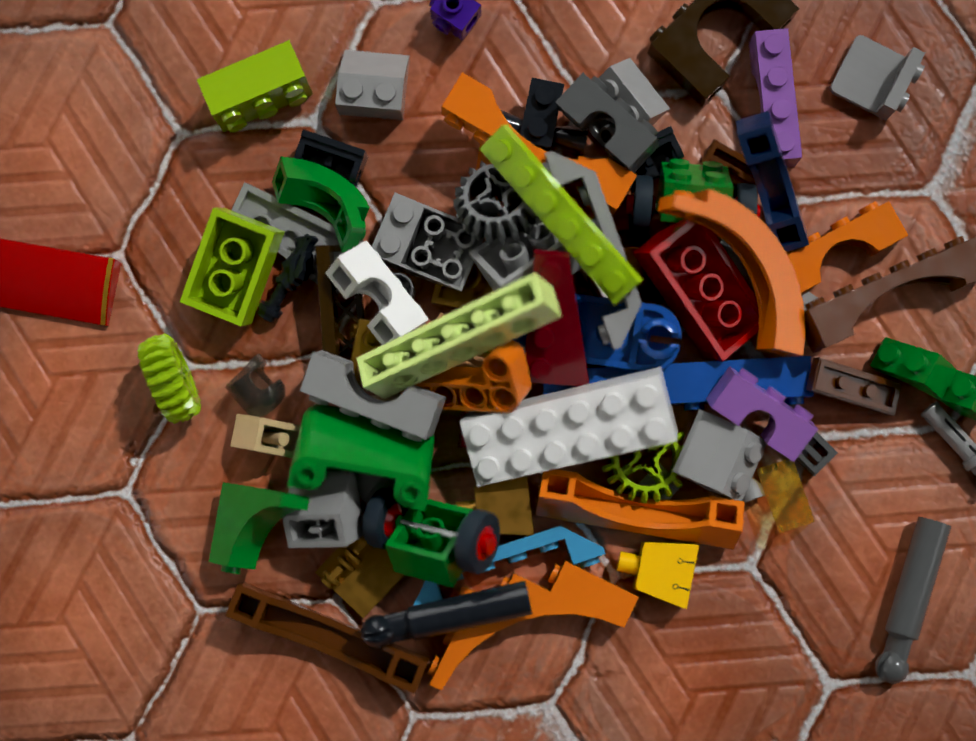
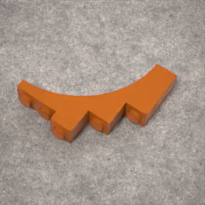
M565 560L561 566L558 564L554 565L547 582L552 584L550 590L513 572L511 579L504 576L500 586L525 581L533 614L446 634L442 643L448 647L442 658L435 656L427 673L433 677L430 685L442 691L455 668L476 646L494 633L519 621L544 615L575 614L599 618L624 628L639 597ZM463 585L460 591L453 589L450 597L477 591Z

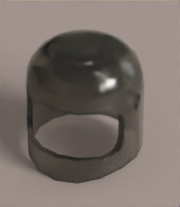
M261 354L254 356L245 368L225 387L247 414L257 417L265 416L276 409L286 394V388L281 379L273 382L266 375L264 367L267 362Z

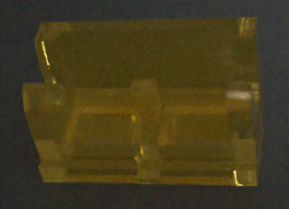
M787 458L757 469L779 533L815 522L795 462Z

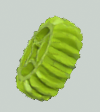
M164 333L147 338L146 341L138 345L139 365L142 368L143 376L152 397L166 420L176 424L181 421L190 420L193 416L199 414L201 411L199 392L187 361L184 359L182 351L179 350L174 339Z
M684 432L678 433L677 441L685 436ZM675 441L644 448L645 453L649 452V450L652 452L658 448L660 449L650 459L651 467H647L645 463L632 468V465L638 462V459L641 457L640 450L633 451L631 461L622 468L619 463V454L605 457L602 459H611V464L602 466V471L613 470L615 475L607 479L608 484L619 480L621 484L617 487L616 492L621 494L626 487L629 488V500L632 501L636 493L640 492L641 503H647L648 493L652 494L655 502H659L661 499L659 490L662 489L663 493L670 497L673 495L671 488L668 486L670 483L677 488H681L683 485L676 478L677 474L672 471L684 445L679 446L678 442ZM671 449L672 465L668 475L664 477L659 466V458L664 452ZM636 470H644L654 479L656 484L652 486L638 485L626 476Z

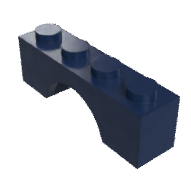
M769 110L737 120V136L759 193L767 227L777 237L785 252L808 246L806 226Z

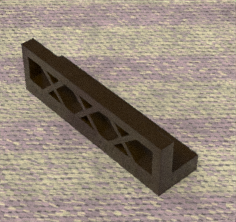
M340 245L316 246L322 350L341 357L348 347L353 350L352 343L355 338L352 337L350 340L345 338L339 332L338 323L346 314L357 323L359 319H364L363 294H355V299L348 307H345L337 299V288L325 273L334 262V252H340L341 248ZM355 304H356V315H354V314L350 311ZM337 306H339L343 310V313L339 317ZM339 338L346 344L341 350Z

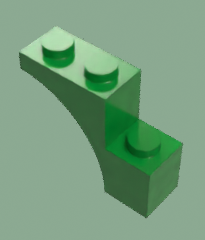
M887 337L884 338L870 365L875 371L903 381L938 399L959 415L976 420V376L957 370L939 353Z

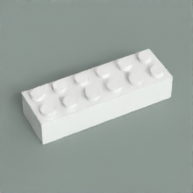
M662 367L523 399L516 410L509 413L469 412L460 421L477 487L675 442L678 436V429Z

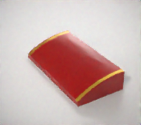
M0 238V307L109 327L121 262L108 257Z

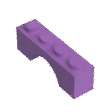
M788 28L755 31L749 42L752 75L756 78L759 89L761 113L769 110L786 166L795 167L802 159V149Z

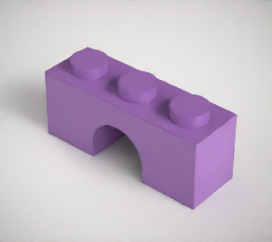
M729 366L706 398L710 407L738 426L753 411L763 410L768 412L769 422L760 435L767 445L794 462L818 430L811 421L813 415L798 404L792 408L784 403L786 397L773 387L769 386L765 390L756 383L759 379L744 368H741L738 372Z

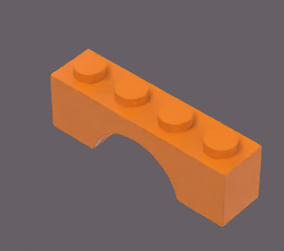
M874 201L859 210L861 216L852 221L846 216L830 225L832 231L821 237L819 232L808 237V246L801 247L794 252L792 250L786 252L797 276L801 294L821 283V263L829 249L840 245H851L873 256L908 236L889 201L880 206L877 201Z

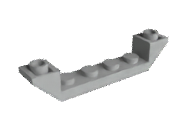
M553 151L545 153L544 158L546 162L542 163V165L562 187L582 181L583 186L578 187V191L584 207L590 205L594 218L590 220L626 260L596 172ZM636 287L618 303L624 302L626 309L601 317L603 324L597 326L603 344H610L612 350L621 348L642 304Z

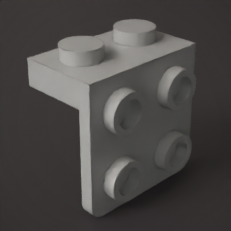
M859 35L854 39L830 86V91L832 94L887 120L895 111L901 112L910 97V94L906 93L910 82L915 84L924 70L925 66L920 63L925 52L913 47L906 56H903L863 35Z

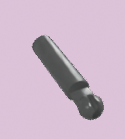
M918 517L885 627V630L889 633L883 653L875 661L877 676L884 682L898 684L909 673L908 656L913 641H917L921 633L950 534V525L924 517Z

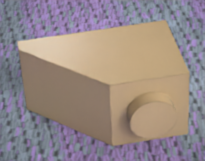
M237 414L230 446L293 458L300 425Z

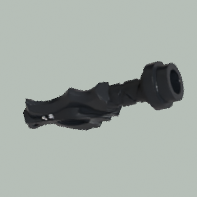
M305 234L304 236L294 237L295 248L291 255L281 262L283 269L280 275L276 277L278 285L275 291L270 296V300L261 301L258 306L260 309L257 314L263 319L275 323L277 318L280 319L283 314L280 305L288 291H295L298 286L302 285V281L308 280L309 275L312 273V249L318 242L316 236Z

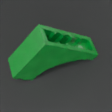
M223 482L209 562L222 565L221 571L226 573L241 574L242 568L255 570L260 550L271 529L289 513L299 510L308 511L310 497Z

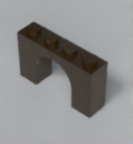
M695 0L690 6L685 3L672 16L675 21L667 28L662 25L652 34L649 39L652 43L650 44L648 54L703 107L726 85L730 76L701 47L697 36L699 21L712 11L729 9L743 14L760 31L784 29L794 19L800 9L791 0Z

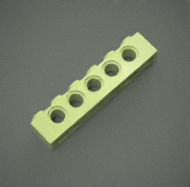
M533 273L357 357L363 388L386 399L562 317L553 286L538 274Z

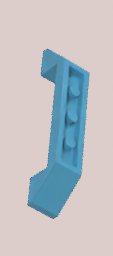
M559 525L534 535H528L498 545L494 560L486 571L495 569L494 562L507 558L509 564L528 558L526 551L538 547L541 553L560 547L558 541L562 539L565 541L571 563L573 565L579 563L581 568L599 563L598 556L604 555L605 551L602 546ZM463 573L461 574L458 581L464 579ZM425 581L413 606L443 599L439 584Z

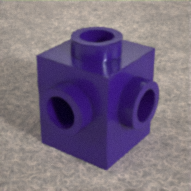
M431 0L429 6H431L432 24L440 32L446 35L450 32L462 41L482 16L481 4L475 0Z

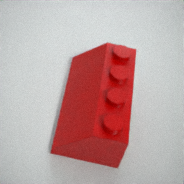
M683 219L658 232L633 253L704 359L726 360L759 331V313L756 296L714 232L710 229Z

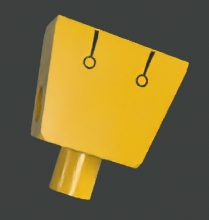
M641 542L639 555L620 551L616 571L635 575L632 588L687 609L699 545L691 543Z

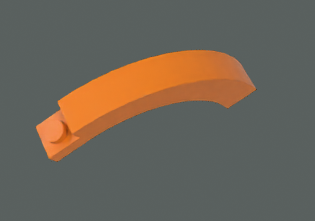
M711 189L695 193L674 191L673 195L661 197L658 212L683 218L710 229L720 236L740 258L750 276L758 304L759 332L756 349L781 356H803L805 313L800 285L787 253L767 225L741 203Z

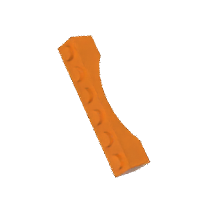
M462 72L441 106V115L445 117L444 121L457 130H461L463 127L474 134L473 138L482 145L502 125L508 124L541 163H545L544 156L547 151L533 145L511 126L498 107L492 90ZM609 158L596 160L569 159L596 172L610 214L614 215L637 175ZM578 181L562 188L569 196L577 198L578 195L580 196L578 187L583 186L582 181Z
M553 469L542 473L535 516L734 550L743 531L745 502L707 496L683 500L660 499L659 502L648 498L647 503H641L640 497L635 496L631 501L628 499V494H618L616 491L600 486L578 473Z

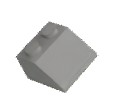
M345 50L338 72L335 106L339 115L403 120L409 55Z
M699 409L672 472L712 493L728 499L742 501L749 489L756 467L763 456L766 442L747 429Z

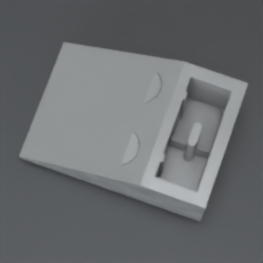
M394 193L372 248L378 252L382 261L388 267L462 292L474 264L469 252L481 245L484 238L477 241L473 233L467 234L456 217Z

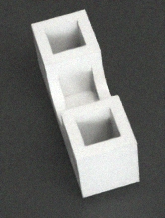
M367 240L338 256L325 273L345 299L355 294H365L374 299L378 305L379 312L367 327L381 345L424 326L429 320L420 305L412 299L402 286L401 281L394 276L382 261L381 256L371 247Z

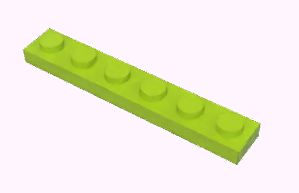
M508 124L502 125L480 148L481 152L614 305L619 303L643 281Z

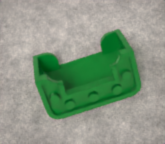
M315 404L304 412L287 487L302 490H312L319 487L323 483L328 466L396 478L394 496L397 502L407 508L426 510L434 451V435L427 439L422 438L421 441H414L402 435L403 431L392 426L390 429L377 427L371 424V418L361 414L359 417H352L340 412V407Z

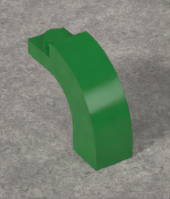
M280 157L272 180L277 202L307 207L320 213L334 227L343 253L356 247L359 241H362L365 237L366 224L364 220L370 208L361 192L347 179L322 165L303 159Z

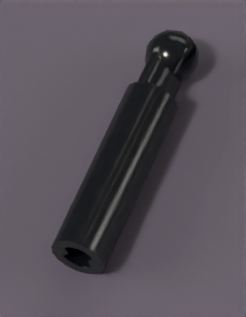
M521 581L410 606L407 610L373 615L363 622L361 635L363 641L368 646L383 648L391 643L409 639L417 641L532 615L533 613L526 582Z

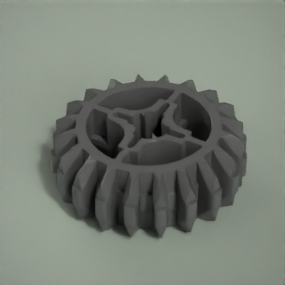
M481 160L480 169L475 170L470 167L468 172L470 177H461V187L455 188L456 199H454L453 205L457 212V220L461 223L467 234L473 233L477 241L485 237L486 242L490 246L495 239H499L500 243L505 245L506 238L512 237L518 242V233L523 232L529 235L531 231L530 225H538L539 217L493 164L486 165ZM499 201H503L504 207L501 206Z

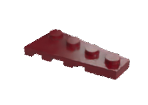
M534 249L532 274H538L553 286L562 317L526 333L525 357L531 383L567 386L589 384L569 252Z

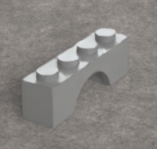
M324 350L312 353L300 389L301 392L310 395L309 400L321 405L335 404L340 406L339 411L346 415L359 417L361 414L371 418V424L383 429H390L391 426L403 431L402 435L414 441H421L422 438L427 439L434 435L446 400L445 396L416 385L407 388L395 400L383 401L375 399L364 392L359 386L354 374L353 361Z

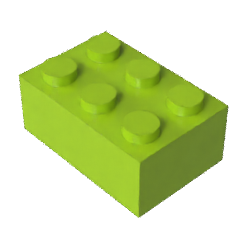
M290 40L196 79L212 117L223 132L228 130L229 132L239 131L248 125L247 122L258 117L259 119L270 118L278 112L277 109L286 105L291 107L298 106L307 101V97L313 94Z
M213 208L180 303L240 327L252 324L285 231L227 208Z

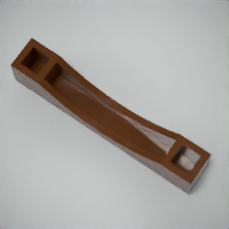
M246 582L237 585L225 613L226 617L323 652L413 694L417 691L430 659L395 643L388 644L383 648H372L363 641L360 629Z

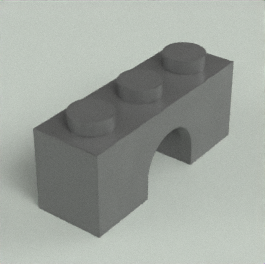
M582 73L555 102L559 111L582 132L597 120H608L616 125L615 133L605 145L607 154L619 165L635 173L659 147L656 137L658 131L645 119L641 122L631 115L633 109L624 100L618 97L615 101L606 93L609 90L608 87L599 78L594 76L590 79Z

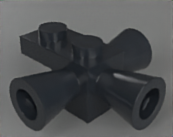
M532 78L523 119L501 110L511 126L536 147L550 152L552 146L577 157L583 156L589 127L582 132L577 126H556L559 109L555 102L563 94L564 84Z

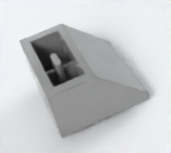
M631 58L610 66L599 77L609 89L606 93L615 101L618 97L624 100L633 109L631 115L639 122L645 119L653 126L670 109ZM597 120L589 126V131L606 151L605 145L613 137L616 125L608 120Z
M345 469L326 470L323 483L315 489L289 488L288 493L308 496L310 499L308 511H295L282 518L288 548L347 547L363 536V513L355 471Z

